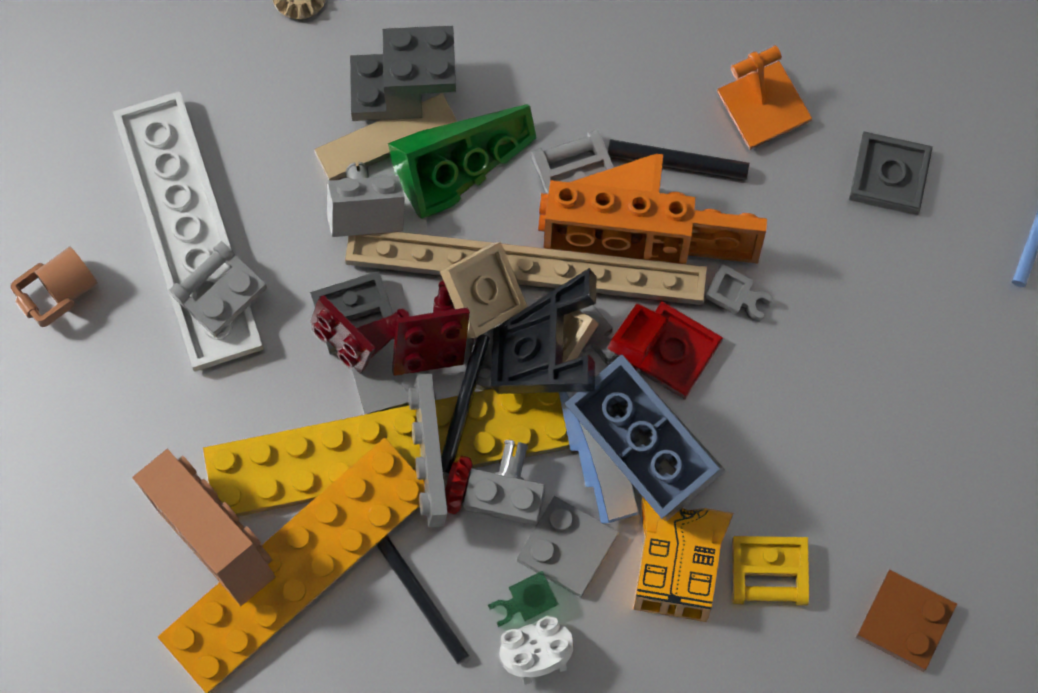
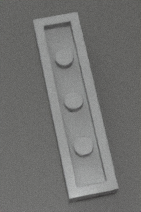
M417 374L414 388H409L408 400L410 410H416L417 422L412 423L413 444H420L421 457H416V475L418 480H424L425 493H420L419 496L421 515H427L428 527L444 526L447 517V506L432 374Z

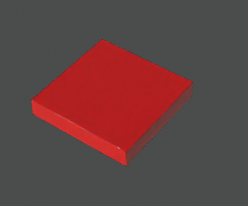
M661 301L655 312L669 319L664 331L641 365L628 359L626 360L636 371L686 400L723 342V337Z

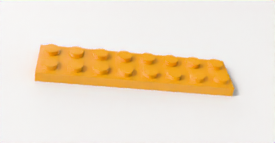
M384 437L261 545L273 560L268 564L276 576L271 582L242 606L236 602L219 582L157 636L158 639L203 691L210 693L420 507V493H425L424 480L417 479L415 470Z

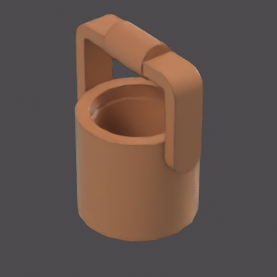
M69 246L46 264L38 263L11 283V290L17 297L15 300L16 304L26 317L34 318L39 326L46 327L73 308V301L98 284V282L78 254ZM37 278L57 303L56 306L42 316L39 313V308L29 295L21 291Z

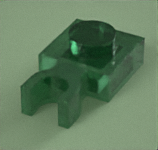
M540 571L508 587L513 596L512 599L497 600L489 604L488 607L490 610L499 605L506 608V618L496 622L498 627L509 623L518 612L521 613L524 621H527L560 604L544 571Z

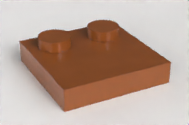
M889 569L855 638L924 672L931 661L957 603Z

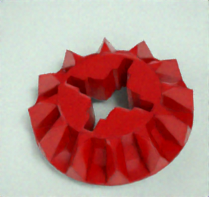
M461 455L459 461H454L445 487L447 513L455 515L461 510L473 466L472 460L469 457Z

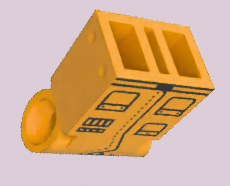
M642 497L644 544L633 610L707 622L712 610L720 548L734 513L708 508L695 510L682 508L666 522L660 518L650 504Z

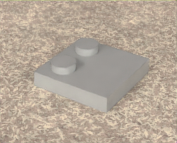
M394 339L370 359L366 369L361 374L354 367L352 368L364 414L409 406L408 390L409 388H414L417 374H429V371L393 376Z
M554 496L518 555L517 562L582 598L619 532Z

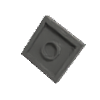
M863 131L849 200L918 215L921 209L933 146Z

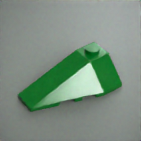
M525 104L418 131L388 143L395 176H399L402 189L418 217L423 219L453 207L461 200L460 196L474 184L480 185L487 179L485 177L486 174L500 163H507L537 137L531 107Z

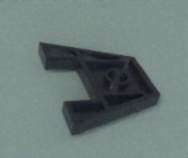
M590 268L493 329L491 387L497 394L595 391V361L589 354L563 363L564 315L596 304L597 276Z

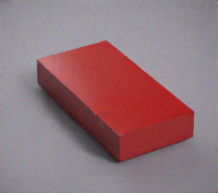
M636 303L611 339L608 350L618 355L622 354L626 359L641 365L664 331L669 319Z

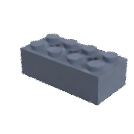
M622 354L595 377V391L577 392L564 403L660 518L666 522L723 474L721 469ZM619 402L622 406L628 403L629 407L626 408L628 412L624 417L621 418L618 415L614 418L612 417V414L615 413L612 408L616 403ZM640 431L646 434L652 431L653 436L650 437L652 442L648 446L641 444L637 447L636 442L639 439L636 435ZM667 459L670 462L677 460L678 464L674 466L677 470L674 474H660V471L664 469L660 465L663 460Z

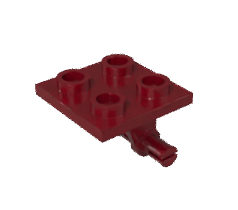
M443 280L438 284V295L433 301V313L396 318L392 361L393 376L464 365L470 311L468 307L455 309Z
M323 295L317 301L310 323L313 325L311 328L314 334L322 342H329L338 351L337 356L340 361L349 369L354 367L361 374L366 369L370 359L392 339H395L396 318L408 317L409 313L405 309H398L397 313L395 312L391 316L356 328Z

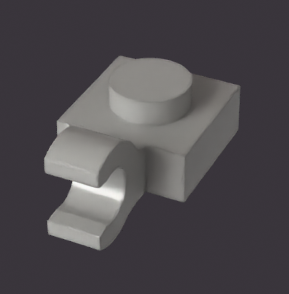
M594 305L580 309L579 311L599 323L582 349V352L585 353L593 347L607 366L619 357L618 354L608 350L611 339L607 336L613 332V327Z

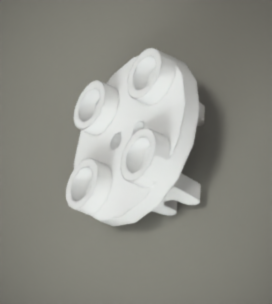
M547 616L538 620L537 623L504 632L501 636L502 645L499 653L501 664L506 671L515 676L522 677L524 685L532 683L531 678L547 675L557 669L560 672L567 670L566 662L571 658L574 651L572 633L565 626L560 625L557 618Z

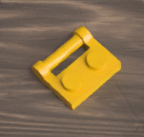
M733 536L732 604L744 605L745 601L796 602V606H808V537ZM745 576L796 577V587L745 586Z

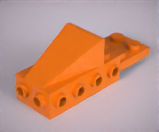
M654 154L571 182L550 180L549 193H541L538 231L544 232L543 248L678 264H686L688 256L758 264L766 234L767 218H759L751 213L739 215L725 214L715 209L694 210L696 197L686 196L681 192L659 193L663 154ZM560 228H567L566 234H560L558 230ZM596 232L603 233L601 239L595 237ZM632 236H636L641 241L633 243L631 242Z

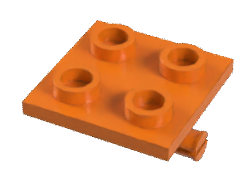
M776 45L761 53L754 51L748 54L747 59L731 65V72L735 79L738 80L717 89L718 95L749 150L812 121L810 113L780 61H777L781 60L782 55Z

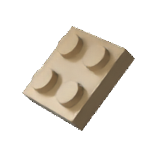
M501 242L492 243L440 271L455 309L468 307L470 311L468 339L482 335L528 307Z

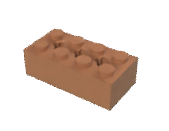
M167 448L132 478L158 513L236 602L242 606L276 577L268 566L273 560L260 545L261 542L255 534L238 521L240 519L226 502L222 503L217 493L204 478L201 480L190 462L183 455L177 459Z

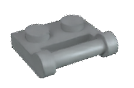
M598 129L588 132L587 137L545 151L542 148L531 151L534 166L539 173L547 194L549 193L550 180L571 182L614 168ZM590 150L595 154L594 156L554 169L549 167L551 163Z
M222 241L213 248L214 253L180 285L176 283L168 290L172 297L214 337L221 333L267 289L266 283ZM226 263L231 268L197 301L190 297L221 265Z

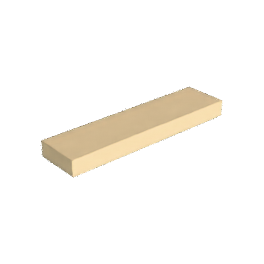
M443 93L422 102V118L377 121L316 148L315 154L328 180H338L346 176V168L351 163L355 162L357 171H359V162L366 164L368 167L391 157L388 143L418 131L454 123L457 120Z

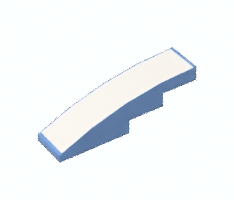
M559 392L570 450L579 452L585 486L594 487L601 523H611L639 515L632 483L564 404L577 392Z

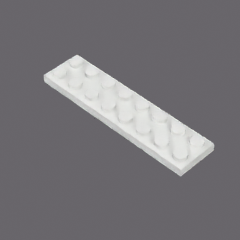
M181 91L113 111L168 290L176 283L180 285L214 253L213 248L220 241L224 242L231 249ZM226 263L221 265L190 297L197 301L231 268ZM169 293L194 372L264 350L250 305L221 333L214 337Z

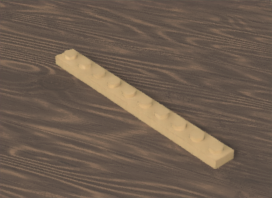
M404 232L352 235L348 237L345 263L352 266L441 276L440 271L492 244V242ZM502 244L516 280L520 285L557 289L590 268L597 276L596 293L703 305L707 271L705 266Z

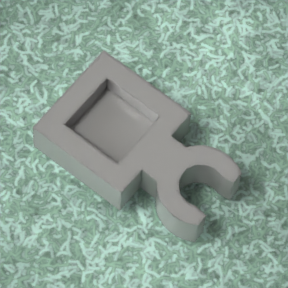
M724 264L719 266L704 298L734 314L738 313L742 306L745 308L747 315L757 321L762 320L765 314L756 309V301L760 300L765 304H770L774 299L767 292L758 291L755 293L751 291L750 288L754 280Z

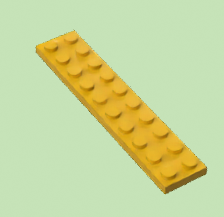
M494 389L474 392L455 461L458 462L461 455L469 457L473 463L472 469L501 463L505 440L515 441L513 457L516 454L518 442L528 445L525 458L570 449L559 392L497 394ZM458 396L435 400L441 453ZM409 406L203 447L209 484L217 493L222 503L226 502L238 517L308 503L314 500L384 437L416 472V457H421L420 444L414 445L412 438V423L417 422L416 410H410Z

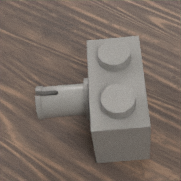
M354 162L346 168L347 178L327 181V218L332 237L403 231L405 197L398 175H380L369 178L366 164L359 162L360 171L358 172Z
M505 440L499 472L494 474L471 469L463 506L467 511L536 526L543 503L545 484L526 481L521 477L528 445L518 442L516 454L513 457L515 441Z

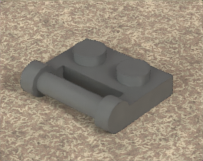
M379 271L310 292L314 307H316L318 299L324 295L349 321L379 311L382 318L393 314ZM329 342L326 343L330 355L338 352Z

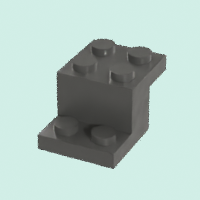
M453 26L382 29L383 54L350 55L352 121L422 118V93L456 92Z

